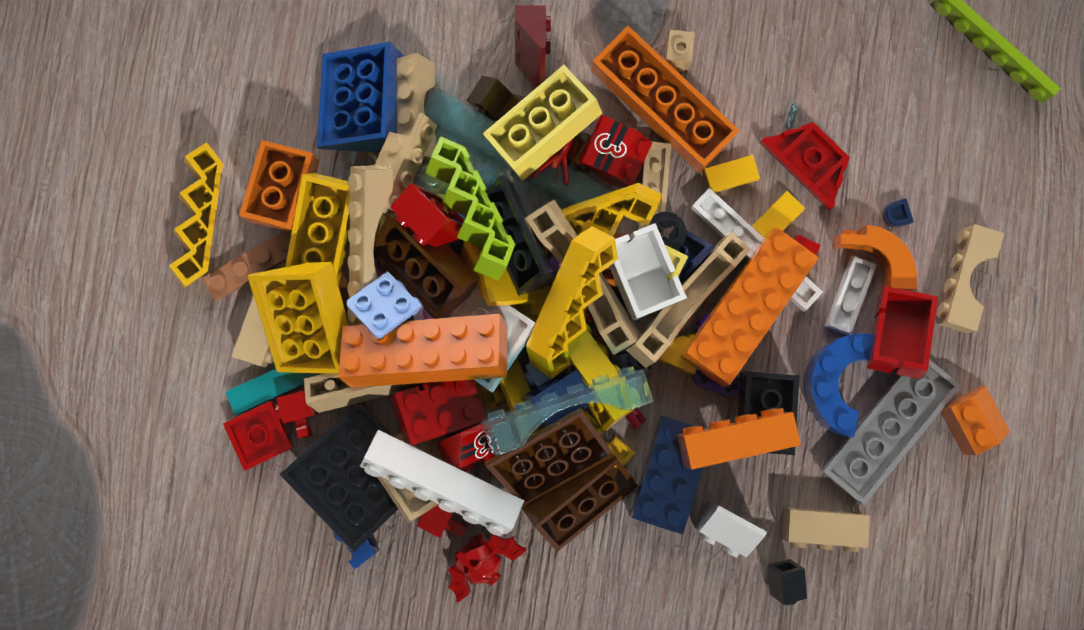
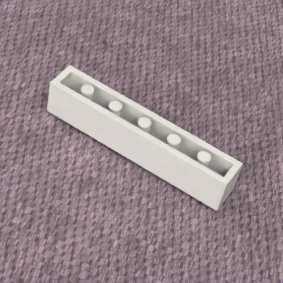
M380 430L377 431L360 465L367 474L374 477L381 476L389 480L392 486L399 489L406 488L414 492L417 498L424 501L431 500L439 504L438 506L442 510L451 513L456 512L462 515L465 521L472 524L479 523L487 527L490 533L497 536H506L513 529L524 500Z

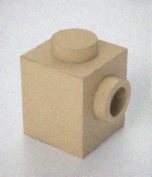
M669 30L664 60L677 72L688 70L692 63L695 32Z

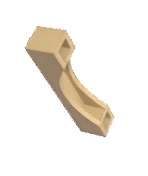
M380 165L350 166V176L348 179L350 187V203L348 205L350 215V229L348 231L350 256L348 257L349 283L347 286L349 299L378 279L374 266V239L381 215L393 196L392 168ZM348 308L347 317L349 324L364 325Z
M553 200L527 216L526 220L540 242L562 264L570 243L577 237V234L556 201ZM599 273L603 295L589 304L588 308L600 335L613 355L635 343L640 336V332L602 273Z
M733 232L722 238L682 284L687 298L661 309L640 333L638 340L630 345L626 351L645 368L655 363L696 309L751 249Z

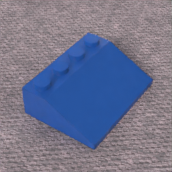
M390 41L322 55L317 134L318 149L381 152L389 132L397 133L396 58L404 57V55Z

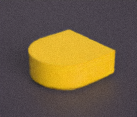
M616 436L609 442L615 456L623 466L636 453Z

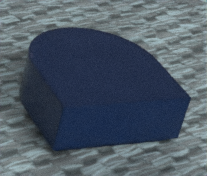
M907 198L894 201L884 208L883 220L888 226L898 228L914 223Z

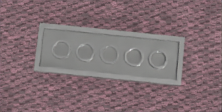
M930 359L928 371L921 379L898 375L857 425L854 438L848 437L821 469V472L860 505L864 506L961 385Z

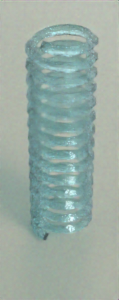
M793 102L795 104L791 106L785 124L786 128H792L793 126L792 124L799 108V104Z

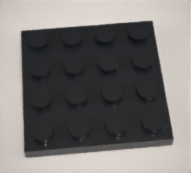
M362 403L356 404L280 473V476L353 553L398 510V507L379 479L367 474L364 468L360 467L378 430L394 437Z

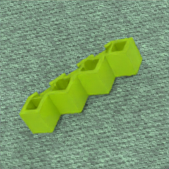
M440 136L425 174L449 184L441 205L465 215L457 238L482 248L473 270L498 281L508 265L515 243L511 235H507L502 225L503 220L494 202H490L485 192L486 187L478 171L474 170L470 163V155L467 149Z

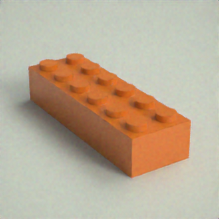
M629 26L592 61L591 72L666 143H671V148L699 174L740 131Z
M778 227L772 229L764 237L680 357L721 387L730 385L819 257Z
M500 314L404 321L382 338H376L364 325L343 326L338 378L350 388L507 377L508 326Z

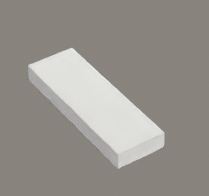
M854 255L850 257L824 327L846 336L852 334L877 264Z

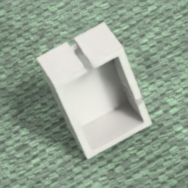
M656 223L634 231L630 236L627 234L615 239L618 260L609 267L632 321L687 298L678 276L672 277L668 281L666 279V276L674 272L675 268Z

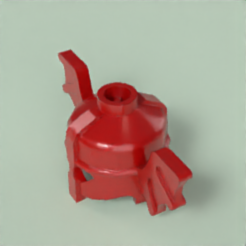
M482 532L478 536H473L470 539V544H465L460 552L456 551L454 553L456 566H450L448 569L452 578L448 588L454 592L456 602H460L470 594L471 588L468 581L473 585L487 583L489 586L493 585L502 576L498 572L503 559L501 555L514 561L526 551V547L518 545L513 536L501 538L492 534L490 540Z

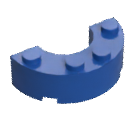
M859 333L834 339L821 347L813 355L806 368L804 396L808 408L811 409L817 418L816 420L823 427L837 435L854 438L859 411L850 408L841 398L839 393L840 375L842 370L850 363L870 360L874 334Z

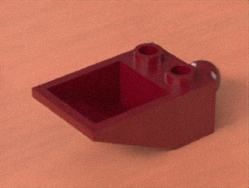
M515 5V64L531 84L537 88L545 81L546 54H551V39H546V32H551V16H546V6Z

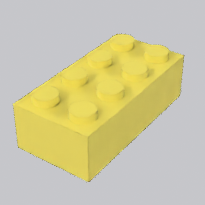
M563 65L487 129L483 135L523 181L598 118L602 111L597 99Z

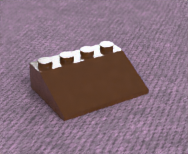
M580 407L486 461L485 465L512 495L524 500L522 505L524 508L611 459L615 454L598 423Z

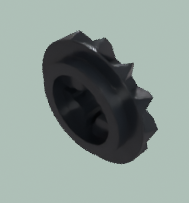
M672 212L655 214L649 225L656 223L659 233L662 232L660 228L662 226L664 229L674 227L669 234L670 239L665 236L662 240L664 245L675 250L679 249L685 242L687 235L683 220Z

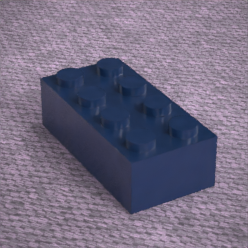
M665 416L659 417L629 514L631 518L683 535L704 467L692 470L683 467L676 435L683 434V428L692 427L693 425Z

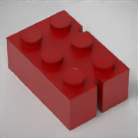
M887 286L883 287L877 297L874 316L876 320L873 323L872 329L874 340L870 360L867 361V369L891 373L893 369H896V375L921 379L928 371L938 296Z
M474 379L430 382L423 384L419 388L417 386L391 396L390 399L404 442L414 446L487 421L480 398H474V395L478 393Z

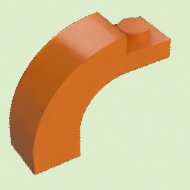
M866 225L859 229V235L856 230H844L842 234L833 238V248L864 250L871 253L879 261L883 272L882 289L884 286L909 291L917 290V270L913 256L907 246L893 233L877 226Z

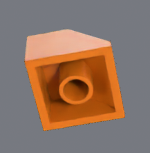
M986 385L947 403L941 410V414L962 454L976 456L1000 444L1010 432Z

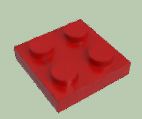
M269 401L223 423L244 471L294 448L282 419L279 420L273 401Z

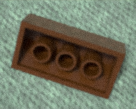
M395 212L388 214L374 242V258L396 280L403 283L409 294L413 298L416 297L422 303L424 309L433 319L447 318L471 295L480 277L447 244L438 247L427 244L425 246L421 245L412 236L415 232L409 226L405 228L394 218L397 215Z
M614 456L530 505L521 508L533 526L558 552L637 488L638 485L619 459Z

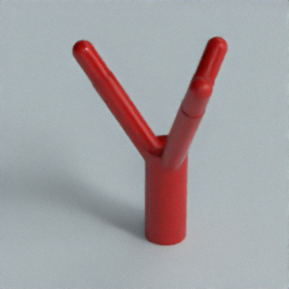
M573 139L529 175L530 179L535 178L551 164L553 168H557L561 161L564 184L568 185L569 176L566 155Z

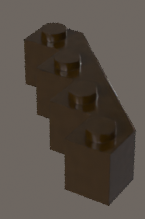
M482 75L466 101L474 107L472 111L482 118L487 117L496 123L523 100L525 96L513 94L498 79ZM580 132L572 141L566 158L568 170L577 174L580 171L589 174L591 172L589 168L579 162L591 137L590 134Z

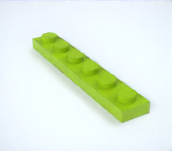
M934 0L931 3L940 15L945 16L954 24V27L959 32L964 33L970 38L975 47L983 50L991 57L994 64L1001 66L1010 74L1013 81L1020 83L1028 90L1032 98L1044 103L1055 96L1061 89L963 0Z

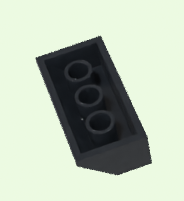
M504 175L499 176L485 192L490 202H494L503 220L502 225L507 235H511L515 243L506 269L518 296L544 289L555 280L556 276L543 250L542 243L526 220L528 215L513 183Z

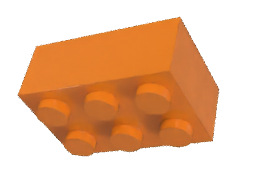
M261 139L239 216L251 223L292 233L302 174L316 173L319 159L311 152Z

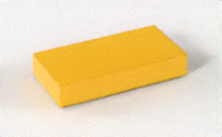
M753 155L703 170L708 188L714 193L760 180Z
M786 191L751 227L762 237H765L775 227L783 231L805 207Z

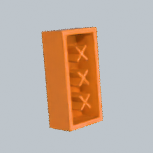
M774 408L761 411V417H757L756 414L737 416L734 423H730V420H719L708 423L709 428L706 429L698 425L683 428V434L676 435L683 467L692 470L800 446L801 443L794 413L784 412L783 408Z

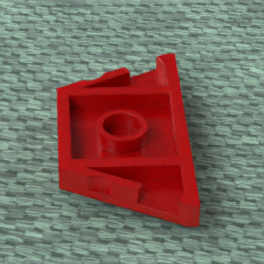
M814 122L802 125L800 128L783 131L775 136L764 137L759 142L827 210H831L835 206V198L838 189L841 187L843 173L847 168L850 157Z

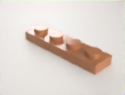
M282 231L202 278L214 301L218 302L248 284V275L272 270L287 260L291 233Z

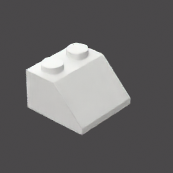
M709 501L695 528L701 532V539L714 545L715 541L725 545L723 551L736 558L739 554L747 558L767 533Z

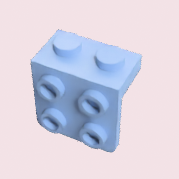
M388 271L347 300L349 310L376 338H382L407 319L409 321L424 320L422 312L424 307L416 297L413 298L403 283L396 280Z

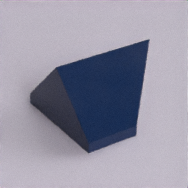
M688 230L685 242L677 249V251L689 256L678 276L680 283L714 249L712 244Z

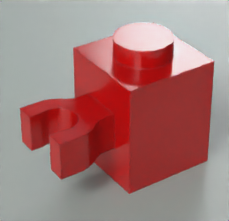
M305 390L278 397V404L275 405L278 419H282L283 423L295 422L298 439L312 436L308 418L318 416L319 413L306 404Z
M438 505L424 513L416 525L438 538L442 536L445 528L462 537L467 527L466 524L452 518L454 512H446Z

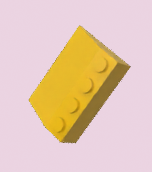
M332 262L305 263L248 275L277 372L338 374L343 326H349Z

